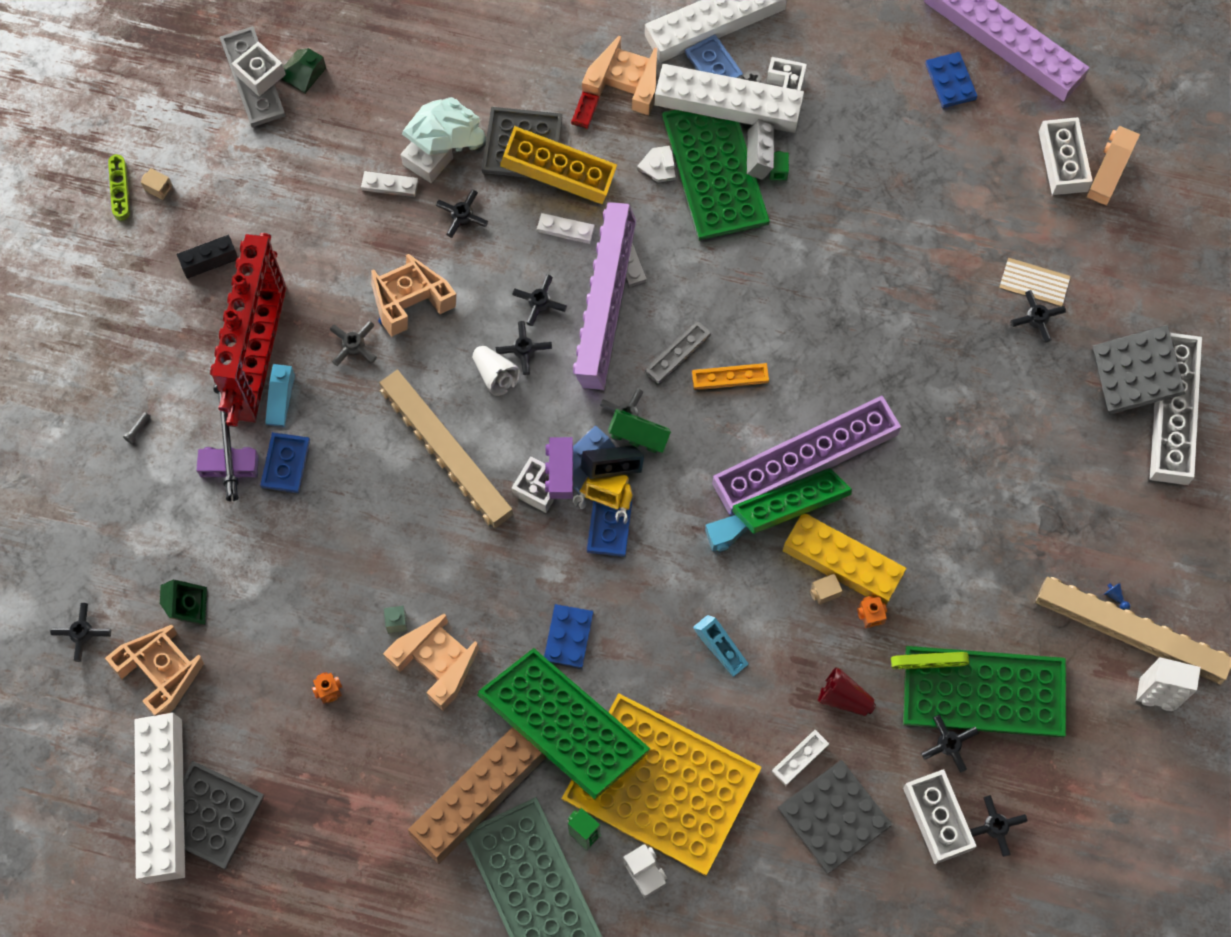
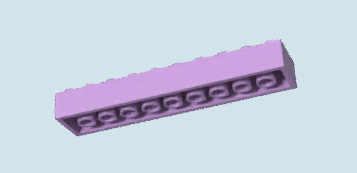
M924 0L927 5L1063 102L1086 78L1090 67L995 0Z
M608 202L607 209L603 211L604 224L600 227L601 239L596 247L597 260L595 259L593 262L594 275L590 278L591 291L587 294L586 302L588 306L587 311H584L583 314L584 327L580 329L581 342L576 350V355L578 356L577 363L573 365V373L582 388L605 389L636 226V218L630 204Z
M880 396L714 475L712 485L728 514L732 516L734 515L732 512L733 505L836 466L898 436L901 426L884 397Z

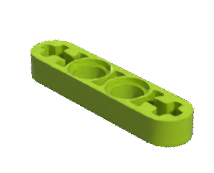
M115 154L108 160L111 208L114 217L119 221H123L130 216L127 165L121 155ZM117 161L120 162L118 164L119 170H117L115 167ZM117 176H122L123 180L121 182H114ZM118 192H123L124 196L122 198H115ZM119 205H121L123 208L122 214L118 213L120 212Z
M967 652L912 654L891 657L892 669L957 667L969 664Z

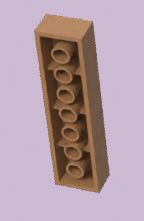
M512 727L408 829L410 837L440 864L546 756Z

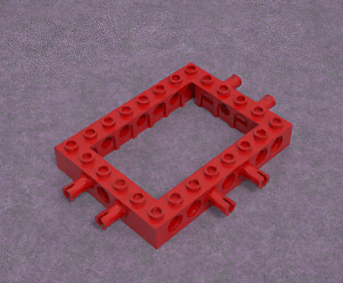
M260 233L259 236L245 234L244 241L240 243L241 255L236 260L237 272L232 277L231 284L233 288L227 298L229 305L223 314L224 326L220 328V342L214 352L216 359L210 368V375L213 377L214 383H216L218 391L221 393L218 409L222 412H229L226 425L237 427L238 421L256 423L287 289L276 259L278 254L276 251H273L270 243L272 237L267 233ZM244 307L243 310L236 311L238 308ZM264 313H269L267 316L261 317ZM265 330L263 333L258 334V331ZM235 342L234 346L228 347L230 343ZM261 347L259 350L254 351V348ZM231 360V363L224 365V362ZM257 364L254 368H249L250 365Z

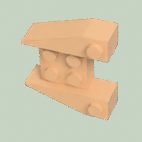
M618 36L588 68L582 81V91L600 97L604 86L608 85L634 94L632 110L649 115L655 102L657 48L654 47L649 59L621 50V36Z
M1121 126L1118 127L1117 131H1112L1109 140L1112 142H1108L1103 151L1106 155L1086 198L1107 206L1140 134Z
M409 254L406 255V265L382 276H378L375 270L371 272V284L381 323L391 337L408 329V315L403 310L427 298L439 314L456 307V293L450 284Z
M445 614L398 638L383 653L386 661L399 672L413 658L430 672L438 681L426 693L428 698L442 711L457 697L479 650L476 641L466 649L443 629L448 623Z
M173 625L120 645L105 658L109 666L121 679L136 667H139L157 687L154 692L143 700L146 708L153 716L168 714L173 711L204 665L200 655L189 661L171 641L177 635Z

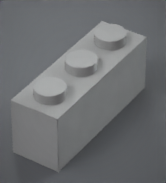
M758 119L748 130L747 175L763 180L773 169L774 125Z

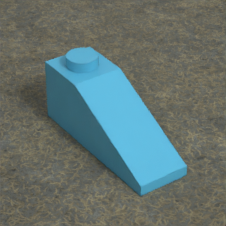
M273 364L269 381L266 425L285 427L295 379L292 366Z
M736 515L706 524L705 527L712 551L718 550V552L727 550L729 546L748 530V527Z
M707 615L693 627L703 643L732 676L738 674L748 665L746 659L715 617Z

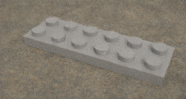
M254 27L221 36L220 40L251 127L285 117L286 115L275 85L259 97L234 73L231 63L259 42Z

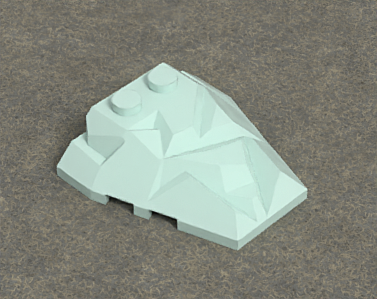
M452 97L435 100L423 105L402 132L403 136L429 155L448 153L451 148H456L457 152L462 151L463 147L475 150L486 144L485 133L478 127L480 123L479 117Z

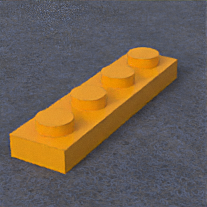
M767 363L692 370L694 390L769 383Z

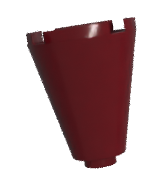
M835 667L825 680L827 683L824 688H821L817 701L823 705L862 716L872 714L876 706L874 698L842 669Z

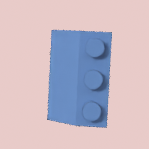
M596 425L573 446V488L579 494L581 493L582 485L588 477L580 468L582 452L615 447L610 438Z

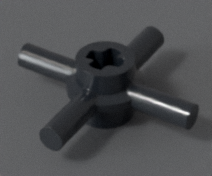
M472 189L465 202H458L454 206L441 200L437 201L436 206L450 212L454 220L446 233L448 237L453 238L458 227L466 225L470 221L483 227L487 226L488 221L473 215V210L470 207L478 194L476 190Z
M546 275L541 289H536L532 293L516 288L513 290V296L529 301V305L532 308L526 322L529 326H533L538 313L545 311L548 307L565 312L567 309V305L552 301L547 293L553 279L551 275Z
M1032 290L1025 292L1031 308L1028 310L1027 316L1011 320V326L1015 327L1029 323L1032 327L1039 328L1045 343L1050 342L1052 339L1046 324L1050 317L1066 313L1065 306H1060L1048 310L1045 306L1037 304Z
M519 321V338L514 344L495 348L498 354L514 353L515 356L521 359L523 375H529V358L537 350L552 349V342L534 343L530 338L526 337L525 321Z
M80 603L78 621L74 622L70 628H51L50 630L51 635L69 636L75 643L73 659L75 662L82 661L83 645L92 636L111 637V629H94L86 621L88 603Z
M940 714L934 716L933 720L941 735L938 738V745L921 753L923 759L926 760L942 752L945 755L952 756L960 773L967 770L959 751L962 748L963 741L979 734L977 728L973 727L961 734H957L947 730ZM948 738L949 740H954L952 748L945 745L948 743Z
M991 795L985 796L983 798L989 817L983 826L969 830L972 837L987 833L992 838H996L1002 856H1009L1011 854L1005 835L1011 826L1028 822L1027 816L1024 814L1007 819L1005 816L997 814ZM995 822L997 825H1001L999 830L997 827H993Z

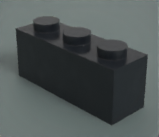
M229 234L177 253L187 279L234 262L238 258Z
M633 445L583 451L580 468L590 479L642 473L644 455Z

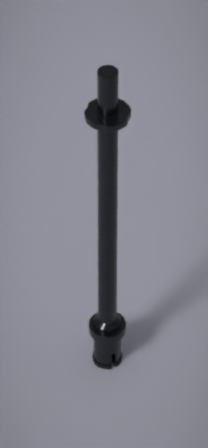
M214 385L213 391L219 395L220 405L221 393L218 391L217 385ZM220 411L226 477L223 479V485L226 489V500L231 502V494L233 495V501L239 499L237 490L239 480L234 476L230 428L226 425L228 412Z

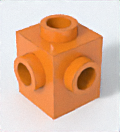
M865 597L861 601L859 608H857L859 619H863L865 629L885 624L887 607L880 597Z
M325 672L313 680L315 685L312 688L316 699L320 698L323 704L333 702L342 696L339 690L342 688L338 676L334 678L332 673Z

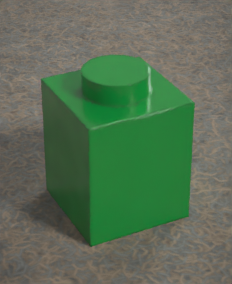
M776 151L774 152L773 169L769 173V180L787 181L789 153Z

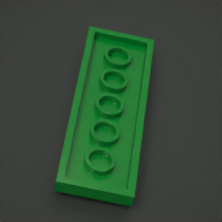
M831 468L733 505L732 512L755 534L852 495V489Z

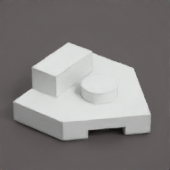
M670 146L652 148L639 163L637 170L649 175L657 183L676 180Z

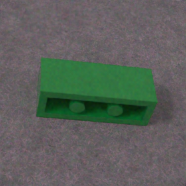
M619 409L615 410L608 428L612 438L620 441L622 438L629 440V444L636 447L640 445L647 447L646 450L655 454L657 452L663 453L671 434L668 427Z
M581 808L578 812L575 810L568 817L569 835L588 851L601 836L600 824Z

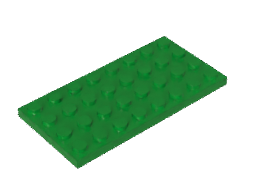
M680 110L663 112V122L698 240L769 225L770 220L757 178L747 175V146L739 122Z
M906 646L905 655L967 652L969 664L957 667L905 669L903 725L937 728L933 717L940 714L947 729L969 730L976 727L978 731L1061 738L1066 736V658Z
M535 648L478 691L477 696L593 799L599 797L650 751V748Z

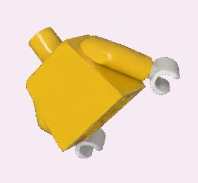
M627 475L595 479L587 477L580 489V495L573 497V503L577 506L578 502H580V509H584L586 507L584 498L617 510L620 507L621 510L615 516L617 523L619 518L624 516L623 522L626 524L628 522L626 510H629L632 500L631 485L628 484L629 478Z

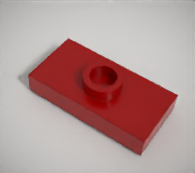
M582 91L571 124L589 129L600 97Z

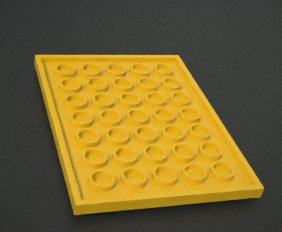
M618 693L609 713L650 748L649 753L596 799H593L573 780H571L561 799L579 810L582 808L596 819L707 876L762 767Z

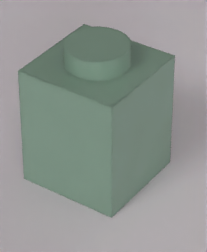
M404 606L384 608L385 627L388 633L408 631Z

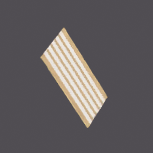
M1008 258L999 288L1022 295L1032 290L1036 299L1062 306L1071 276Z

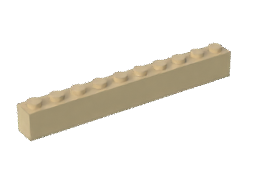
M397 369L380 381L381 390L379 391L385 399L389 398L396 413L400 412L404 423L415 430L413 433L419 441H424L426 444L425 448L429 454H434L437 457L436 462L442 469L446 468L449 472L447 475L453 483L457 482L460 485L459 490L465 497L468 496L472 500L470 503L476 511L480 510L482 512V518L488 526L491 524L496 529L512 517L513 510L399 370Z
M1047 577L1035 603L1154 656L1201 667L1200 676L1220 685L1227 679L1231 668V657H1229L1228 653L1213 650L1208 644L1202 642L1197 643L1187 635H1179L1173 632L1169 627L1156 625L1151 619L1140 618L1134 612L1122 610L1112 602L1099 600L1096 595L1081 592L1079 588L1073 585H1065L1055 577Z

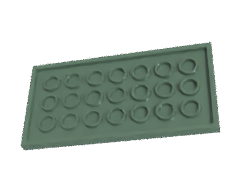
M537 797L480 823L465 838L509 937H602Z

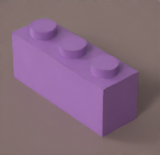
M549 437V444H546L545 447L546 456H549V462L545 463V473L549 474V481H545V492H549L550 499H573V437Z
M205 447L204 449H198L196 471L200 477H226L224 448ZM231 447L234 476L258 477L259 455L256 449L251 447L234 449Z

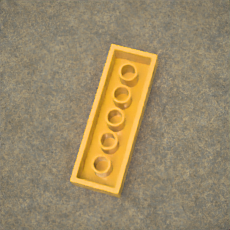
M514 126L500 167L603 205L617 164Z
M806 513L800 516L783 547V552L827 576L835 574L838 582L866 597H880L886 606L907 569Z

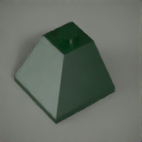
M309 48L298 49L283 66L286 75L281 80L306 94L326 69L324 57Z
M174 579L161 584L159 604L169 618L205 625L207 587Z

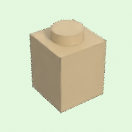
M152 168L143 175L141 184L146 192L162 200L173 186L168 176Z
M835 574L814 581L810 593L813 600H817L818 604L821 605L841 597L842 589Z

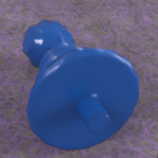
M1111 583L1107 585L1110 589L1104 595L1120 603V609L1129 610L1131 605L1129 602L1124 601L1121 583L1114 587Z

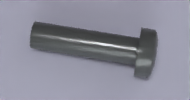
M144 412L129 433H125L123 438L128 443L134 444L136 442L135 437L151 416Z

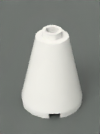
M487 346L477 347L474 350L472 358L489 392L494 396H501L508 392L507 389L510 386L514 388L521 377V371L517 365Z

